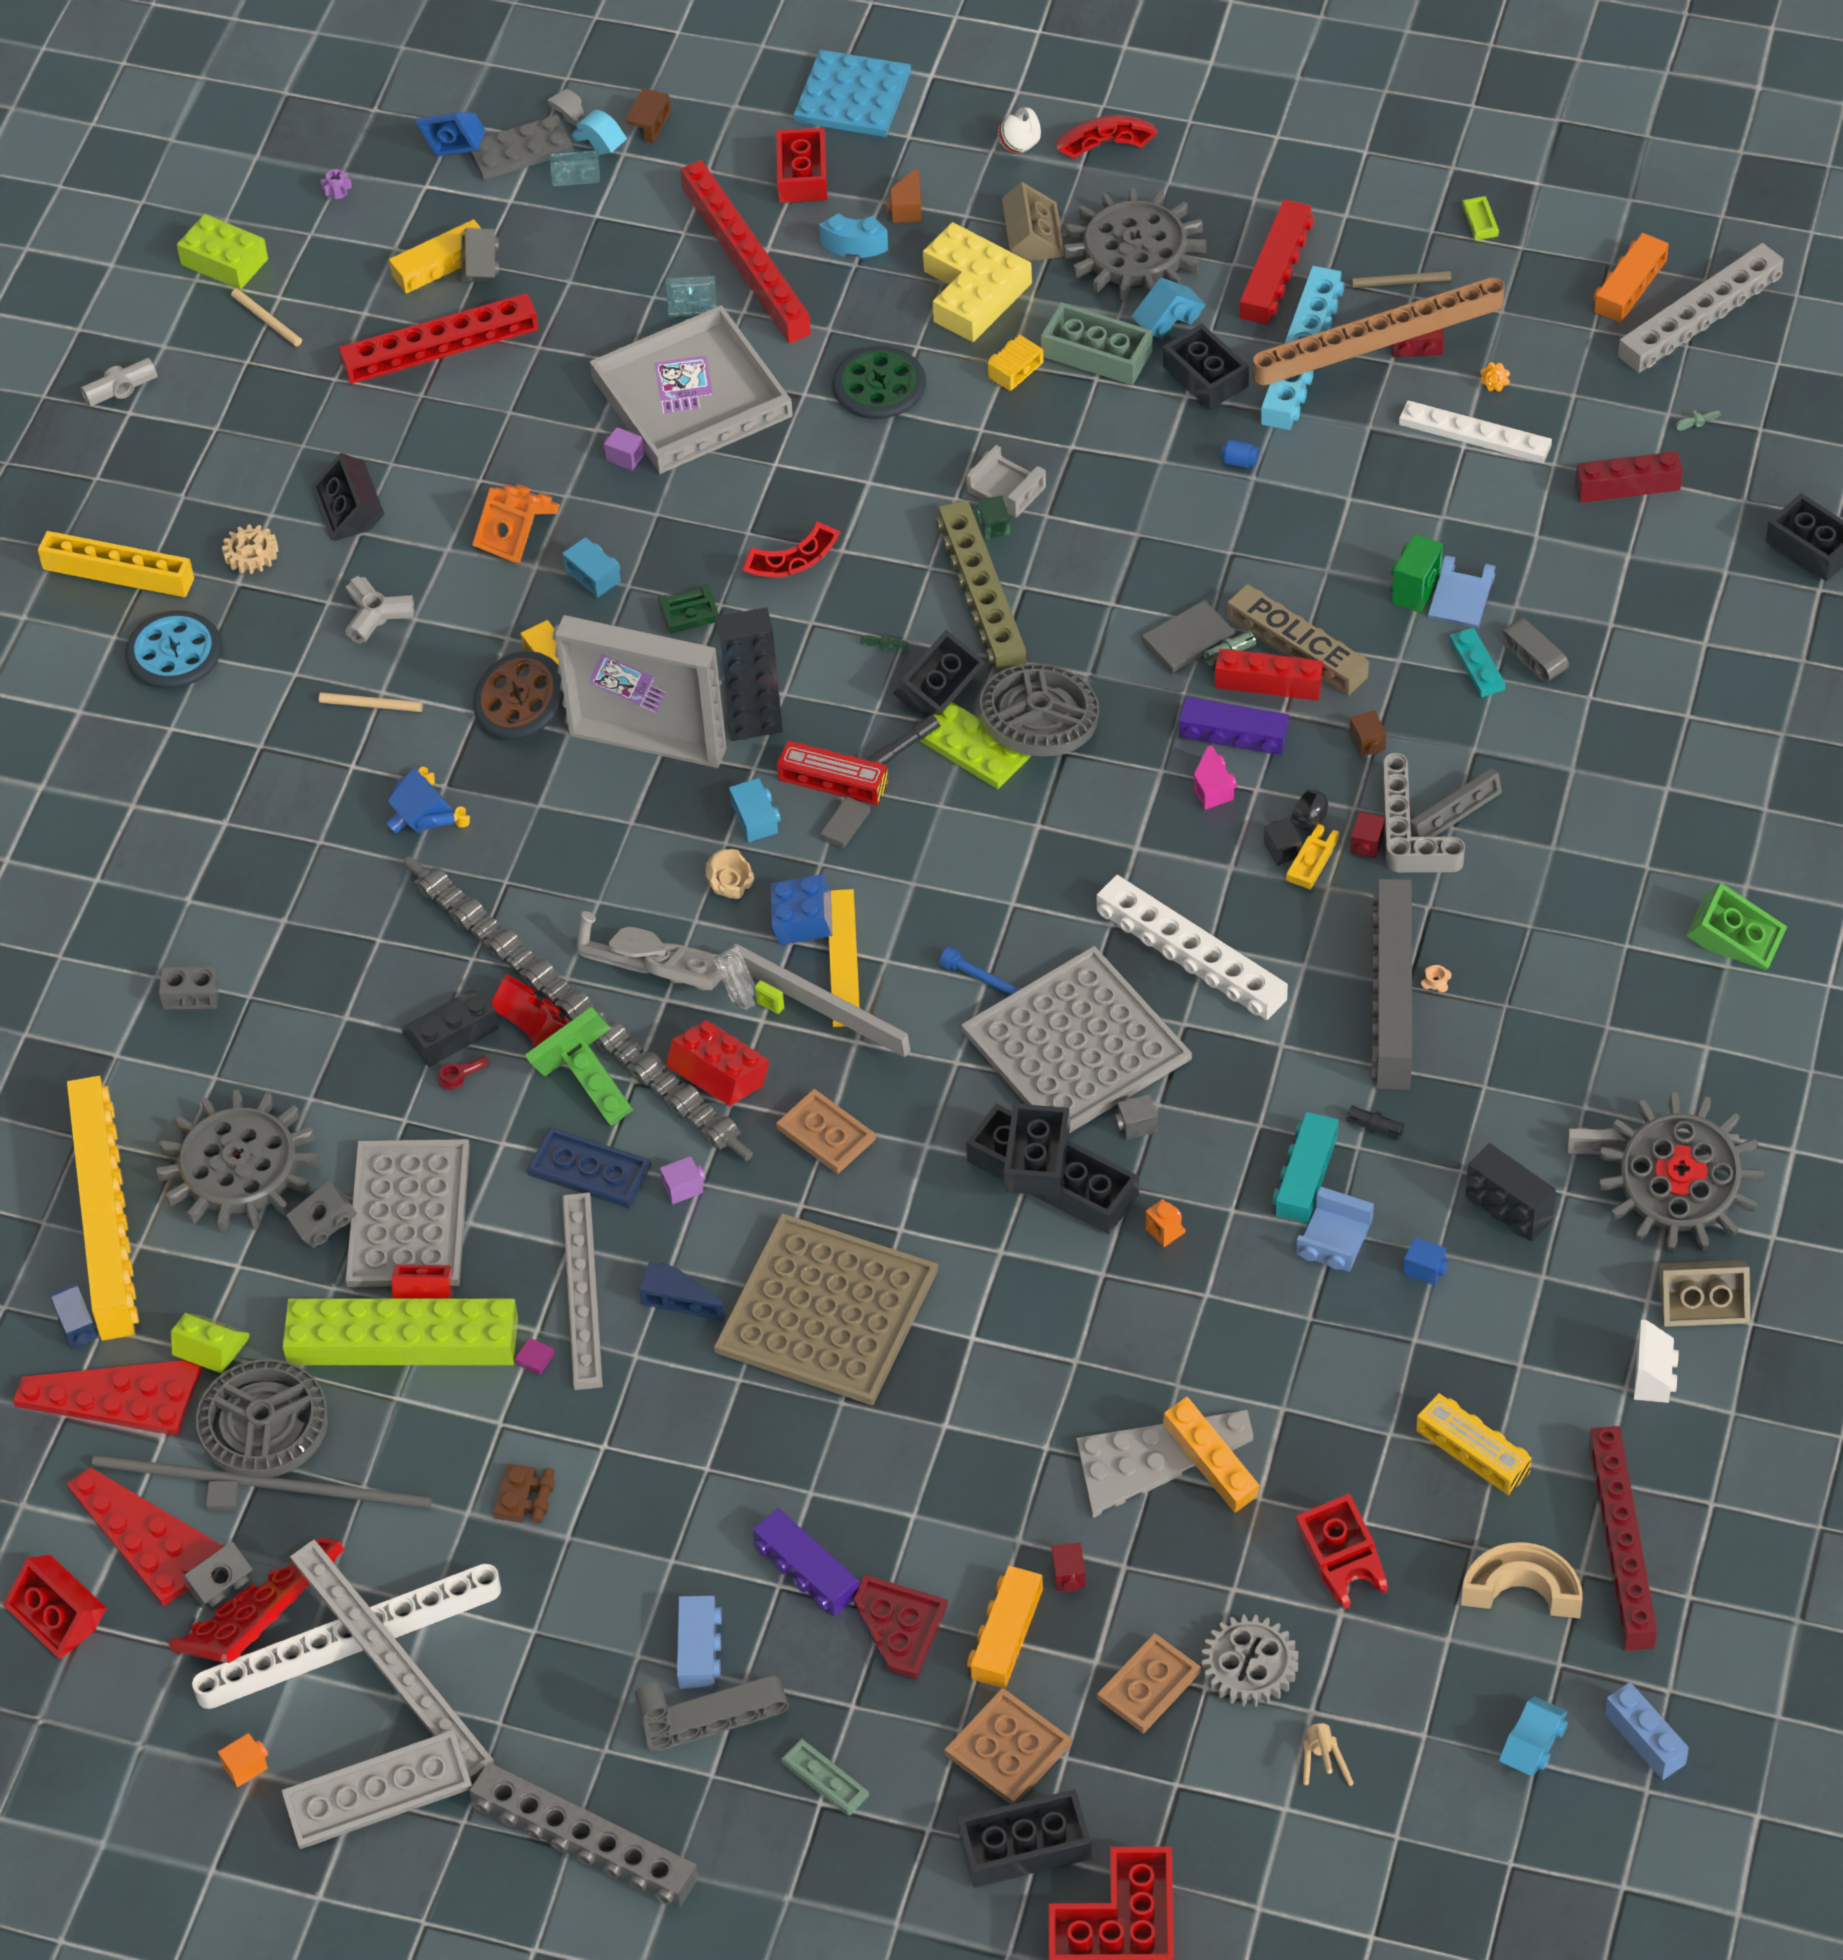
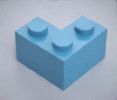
M1160 277L1133 313L1132 318L1142 328L1152 330V336L1163 339L1177 320L1192 324L1200 316L1206 304L1190 287Z

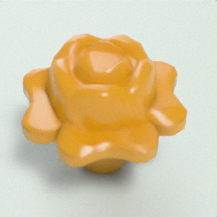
M1490 362L1486 368L1481 370L1483 377L1480 382L1486 385L1489 391L1495 389L1500 392L1505 385L1510 383V380L1507 378L1510 372L1503 367L1502 363L1495 365L1493 362Z

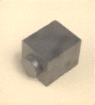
M1150 1094L1118 1102V1114L1114 1115L1118 1131L1123 1130L1126 1140L1158 1132V1115Z

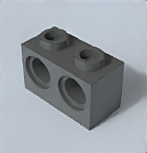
M209 966L162 967L159 996L163 1009H217L220 987L216 967Z

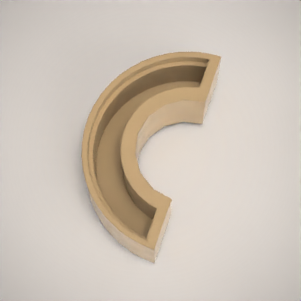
M1523 1542L1496 1546L1479 1556L1466 1573L1462 1588L1461 1606L1491 1609L1494 1598L1501 1591L1510 1587L1524 1586L1534 1589L1545 1598L1549 1605L1550 1615L1580 1618L1582 1588L1579 1578L1571 1565L1563 1557L1546 1547Z

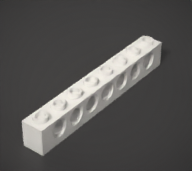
M1116 875L1097 894V911L1103 918L1112 920L1125 932L1137 936L1145 945L1154 947L1167 959L1174 960L1183 966L1187 972L1202 978L1210 987L1217 988L1225 993L1230 1000L1237 1001L1245 1006L1252 1014L1259 1015L1263 1019L1268 1020L1287 1001L1288 984L1119 875Z

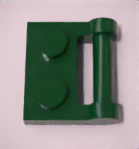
M708 584L700 586L698 590L669 597L666 595L658 597L659 605L670 634L715 623V616H719Z

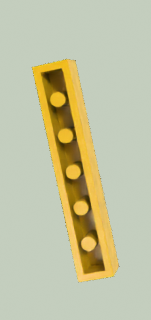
M50 531L46 532L38 548L43 570L186 598L194 581L191 562L188 558Z

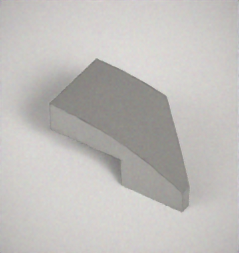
M565 89L548 99L550 108L563 113L567 123L576 126L580 122L579 116H582L584 111L581 99L577 94Z

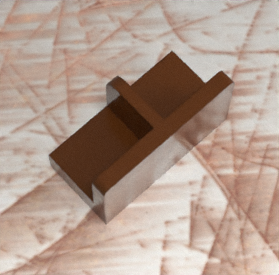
M643 88L628 113L626 124L642 127L645 142L654 143L671 112L669 94Z

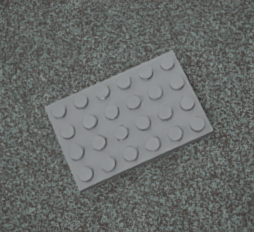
M469 1139L358 1141L352 1205L357 1215L351 1219L346 1273L347 1287H392V1274L395 1264L452 1265V1286H460L470 1151Z

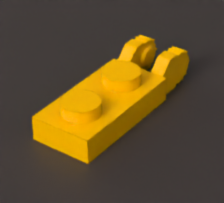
M1318 824L1312 835L1306 839L1288 870L1286 881L1311 890L1338 842L1339 831L1333 830L1325 842L1320 840L1324 834V826Z

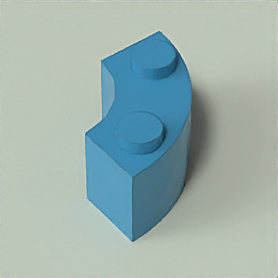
M838 213L819 224L820 245L839 256L845 257V254L860 255V258H866L888 251L887 229L873 216L854 220L845 218Z
M1535 1696L1528 1700L1519 1721L1508 1736L1499 1762L1530 1776H1533L1538 1769L1544 1771L1550 1759L1549 1751L1556 1737L1562 1738L1566 1731L1568 1721L1564 1719L1568 1711Z

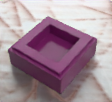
M529 1337L516 1356L515 1363L541 1375L555 1354L554 1348Z

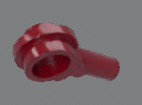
M484 1055L462 1065L459 1063L446 1064L438 1073V1083L442 1088L448 1090L457 1089L463 1085L465 1076L488 1066L489 1060Z

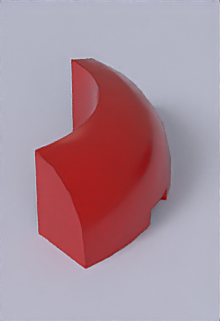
M1110 115L1093 118L1070 128L1058 137L1056 144L1060 152L1076 159L1084 152L1100 146V142L1106 140H1115L1116 143H1127L1142 148L1158 132L1153 124L1142 119L1124 115Z
M817 521L810 528L805 539L788 550L763 551L751 547L744 557L741 572L768 578L785 577L800 573L816 564L827 554L841 531Z
M505 973L491 1001V1005L497 1013L521 1028L530 1037L534 1047L541 1044L570 1022L568 1018L564 1017L563 1020L559 1016L561 1010L547 999L540 1001L534 993V989Z

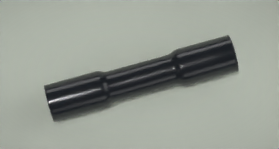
M931 714L914 725L910 731L891 744L885 745L867 759L868 761H875L885 765L909 746L940 728L941 725L936 717Z

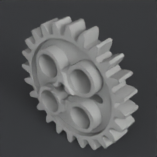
M1242 1615V1622L1239 1623L1231 1617L1229 1627L1221 1622L1220 1632L1212 1630L1211 1639H1205V1649L1202 1650V1670H1205V1681L1212 1680L1210 1689L1220 1688V1698L1229 1694L1231 1704L1237 1698L1241 1699L1243 1707H1245L1248 1700H1252L1254 1706L1257 1707L1258 1699L1261 1698L1266 1704H1270V1695L1279 1699L1280 1689L1289 1691V1682H1295V1672L1298 1671V1651H1295V1641H1288L1289 1632L1280 1633L1279 1623L1270 1627V1618L1268 1617L1263 1623H1259L1258 1615H1255L1252 1621H1248L1246 1615ZM1261 1640L1255 1649V1658L1251 1659L1256 1641ZM1238 1641H1245V1642H1247L1248 1644H1246V1645H1238V1644H1236V1642H1238ZM1270 1651L1274 1652L1275 1655L1267 1656L1263 1653ZM1249 1662L1244 1680L1239 1681L1245 1672V1663ZM1227 1665H1233L1237 1668L1229 1670L1224 1667ZM1262 1676L1264 1679L1254 1680L1252 1677Z

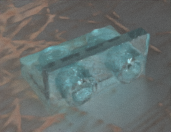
M598 150L551 154L550 167L553 186L600 182Z
M715 276L666 278L669 317L696 316L717 307Z

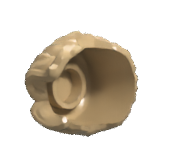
M721 849L714 853L706 863L705 877L716 894L727 898L740 899L745 889H749L752 886L754 873L749 863L741 856L739 850Z

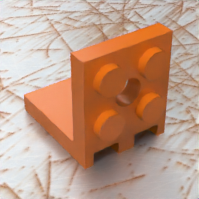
M505 484V487L490 488L472 545L512 562L520 563L535 514H557L560 504L553 502L552 497L543 493L535 495L530 493L531 489L529 487L516 484V487ZM502 523H505L508 527V533L505 537H502L499 533V526Z

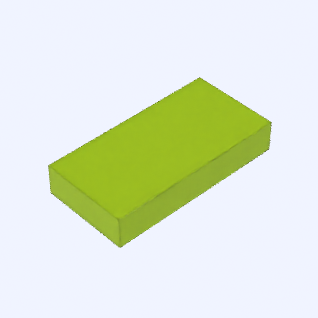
M1486 196L1462 200V208L1474 240L1498 237L1499 229Z

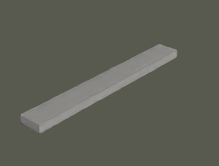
M734 944L730 949L733 967L773 986L793 999L903 1057H906L911 1051L906 1032L738 944Z
M590 1192L562 1195L574 1390L603 1387L591 1195Z

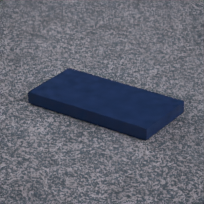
M550 1127L531 1161L527 1173L529 1176L580 1193L590 1192L592 1197L629 1208L652 1163L650 1159Z

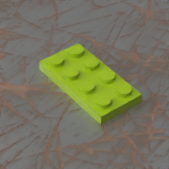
M953 702L941 715L934 714L941 727L924 739L919 740L996 789H999L1031 757V755L1012 751L996 742L987 734L979 718Z

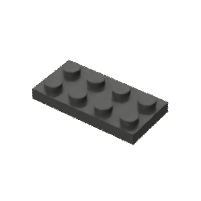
M554 115L483 137L478 150L471 151L470 154L483 180H487L574 153V149L558 115Z

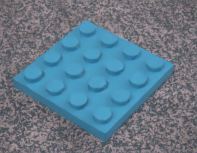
M819 50L795 110L794 122L886 137L910 76L911 64Z

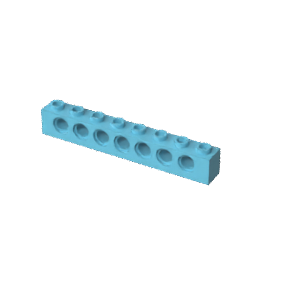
M1312 266L1285 344L1331 329V314H1336L1338 308L1337 297H1342L1345 283L1341 282V271ZM1313 370L1269 385L1262 405L1261 425L1291 430L1293 422L1299 419L1301 410L1299 405L1305 402L1307 395L1306 385H1311Z

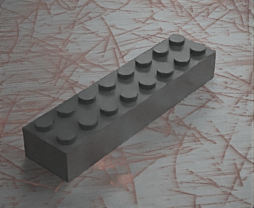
M1379 879L1378 890H1373L1371 1075L1372 1078H1377V1089L1410 1090L1412 1070V880Z

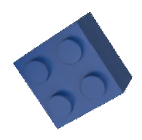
M823 874L771 883L772 928L780 945L833 936L831 891Z

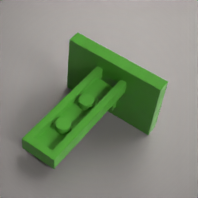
M590 1007L525 1054V1056L544 1077L566 1062L607 1122L613 1126L631 1113L633 1108L589 1046L611 1029L606 1020L593 1007Z

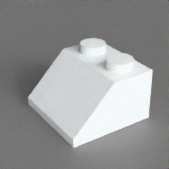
M1641 1320L1634 1400L1669 1403L1670 1392H1676L1677 1375L1672 1374V1367L1678 1366L1679 1350H1673L1674 1338L1647 1320Z

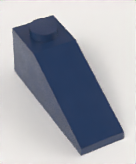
M648 1263L639 1289L642 1305L724 1321L725 1314L722 1300L677 1267L667 1263Z

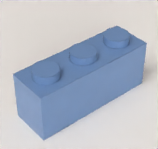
M715 1596L679 1597L677 1658L679 1690L715 1689V1677H721L720 1659H716V1651H721V1633H716V1625H722L721 1607H716Z
M1631 1682L1607 1697L1604 1715L1661 1780H1664L1686 1765L1689 1747Z

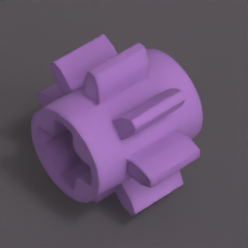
M333 169L325 173L326 179L321 180L325 196H330L333 199H341L347 196V189L352 188L351 179L348 178L347 172L343 173L339 169Z

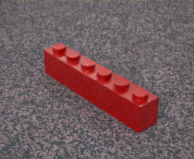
M1283 199L1241 297L1239 319L1268 325L1271 317L1276 316L1279 306L1278 300L1283 299L1285 294L1286 281H1291L1293 265L1298 264L1300 248H1304L1307 242V231H1311L1314 226L1315 217L1311 216L1312 205Z

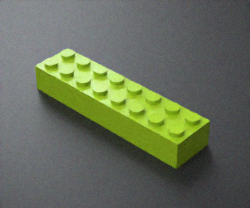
M288 1299L283 1350L286 1361L294 1365H514L518 1314L515 1299Z

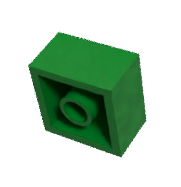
M1414 534L1411 541L1404 544L1400 560H1395L1391 569V575L1394 576L1390 586V592H1393V604L1419 613L1422 612L1439 581L1442 570L1443 543Z

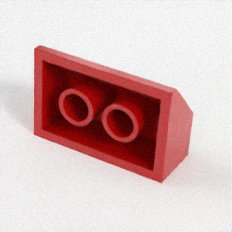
M52 1555L27 1558L3 1603V1606L58 1659L63 1658L95 1631L107 1609Z

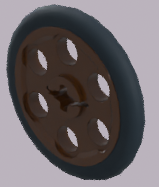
M533 651L515 652L493 663L484 672L474 692L473 707L475 717L480 726L487 733L495 737L510 740L525 738L546 727L558 713L564 699V693L560 689L561 675L558 674L559 665L551 657ZM530 667V671L526 676L519 677V672L522 668ZM500 679H507L505 686L496 688V683ZM541 679H548V683L544 688L537 689V683ZM516 687L521 691V693H520V695H521L520 699H521L522 703L517 699V697H518V694H517V693H518V690L516 689ZM497 701L502 702L501 707L497 711L490 710L493 703ZM543 702L542 708L539 711H531L535 703ZM512 714H520L516 722L508 723V719Z

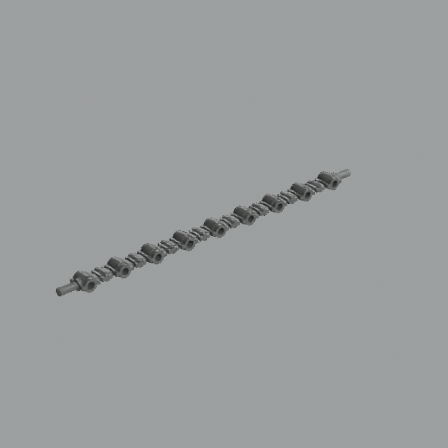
M408 856L405 858L403 864L419 877L414 881V884L418 887L421 894L432 900L436 898V902L449 912V915L460 928L469 930L473 927L471 932L477 939L485 940L484 945L496 959L500 958L502 961L506 959L507 964L516 972L521 970L519 976L523 978L527 986L536 991L544 988L542 994L561 1010L560 1013L563 1017L572 1021L590 1007L594 1008V1004L582 990L574 988L569 991L571 986L565 979L557 978L558 973L546 959L538 957L534 960L535 955L529 948L523 946L514 931L510 928L506 929L504 926L499 929L500 924L494 918L487 916V911L483 909L477 899L470 898L469 896L465 898V894L458 887L452 886V881L449 880L442 869L436 867L424 869L412 857ZM595 1008V1010L607 1021V1017L603 1014V1012ZM612 1019L607 1021L611 1029L595 1040L596 1045L603 1052L611 1054L616 1051L614 1057L620 1063H623L625 1066L630 1063L627 1069L640 1084L644 1083L647 1086L653 1082L650 1085L651 1089L661 1097L667 1095L664 1097V1102L668 1104L674 1114L677 1116L681 1115L683 1118L690 1114L687 1117L688 1121L697 1129L704 1127L701 1130V1134L705 1136L712 1147L721 1150L723 1147L729 1146L745 1161L751 1159L753 1152L736 1138L741 1132L732 1119L727 1116L724 1117L722 1114L715 1118L717 1112L706 1102L701 1105L704 1099L692 1085H687L683 1082L678 1086L680 1080L670 1071L664 1073L667 1067L655 1053H650L647 1050L641 1054L643 1048L633 1039L627 1042L630 1039V1035L618 1021H613Z

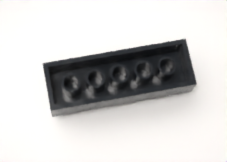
M768 608L715 616L725 714L731 741L746 740L748 738L783 732L774 634Z
M996 1103L966 1142L967 1162L1004 1180L1012 1111ZM1068 1140L1061 1197L1031 1195L1110 1235L1139 1195V1176Z

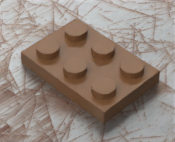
M813 1089L776 1123L777 1129L837 1174L876 1140L873 1131L816 1089Z
M1154 1633L1098 1692L1097 1700L1144 1734L1201 1673V1666Z

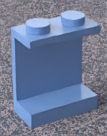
M1320 1187L1317 1194L1316 1210L1304 1236L1299 1235L1297 1238V1255L1302 1256L1308 1261H1317L1329 1265L1336 1270L1350 1272L1373 1221L1374 1203Z

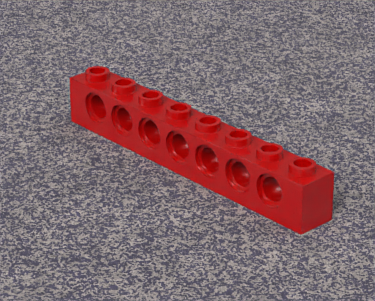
M528 293L341 346L339 347L341 362L349 383L354 384L539 330L537 314Z

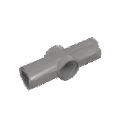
M146 358L124 369L120 366H113L105 372L103 378L80 387L86 404L91 407L113 396L118 399L128 397L133 392L134 387L157 378V372L152 361Z

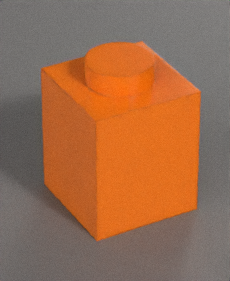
M249 1733L218 1751L221 1764L236 1787L241 1786L268 1769L265 1757L268 1756L267 1750L260 1740L255 1742Z

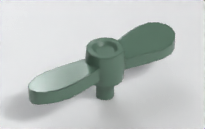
M1694 410L1692 411V418L1682 419L1675 426L1680 431L1694 425L1701 427L1705 421L1716 419L1721 416L1720 411H1713L1701 415Z

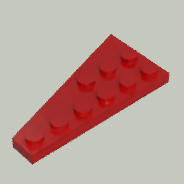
M187 1360L26 1376L22 1377L13 1402L15 1407L178 1436L203 1366Z
M91 1467L66 1483L68 1490L163 1607L188 1591L181 1580L186 1573L225 1547Z
M322 1537L316 1540L333 1563L344 1551L339 1540ZM293 1563L280 1570L275 1568L266 1574L269 1578L258 1587L252 1584L215 1610V1617L203 1623L198 1621L190 1627L192 1630L190 1634L181 1640L175 1637L168 1644L173 1652L231 1663L239 1658L241 1652L251 1642L258 1639L260 1633L270 1623L276 1621L279 1614L288 1605L295 1602L298 1596L310 1584Z

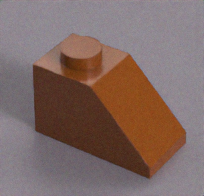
M919 169L913 170L891 188V198H887V213H892L893 223L922 221Z

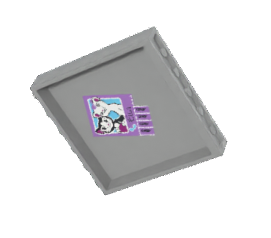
M722 305L590 361L593 381L629 432L643 437L645 454L659 474L793 417L790 397Z
M563 616L560 624L554 628L553 640L556 641L557 646L555 656L559 659L560 689L564 693L563 707L566 708L567 713L565 723L568 724L570 736L719 768L727 748L715 647L571 616Z

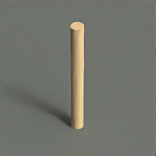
M237 288L232 291L231 296L294 346L297 347L301 344L302 339L247 295Z
M331 693L319 694V703L422 712L423 702Z

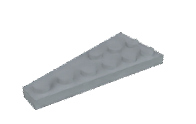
M1247 1410L1205 1417L1231 1451L1253 1441V1431ZM1163 1424L1077 1438V1448L1093 1518L1102 1514L1103 1510L1113 1505L1117 1507L1125 1503V1499L1138 1493L1144 1494L1181 1476L1183 1471L1193 1466L1197 1468Z

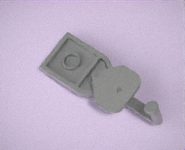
M588 911L581 913L577 951L584 958L639 973H652L670 979L674 983H685L693 985L700 990L711 991L731 969L732 959L678 944H663L653 932L636 927L622 928L610 940L609 946L590 941L591 926L596 921V917Z

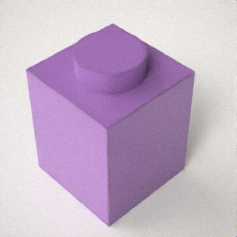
M617 427L611 435L606 437L603 444L606 461L632 471L645 454L642 436Z
M691 1156L660 1168L662 1184L672 1204L703 1193L702 1181L706 1180L702 1167L700 1165L696 1166Z

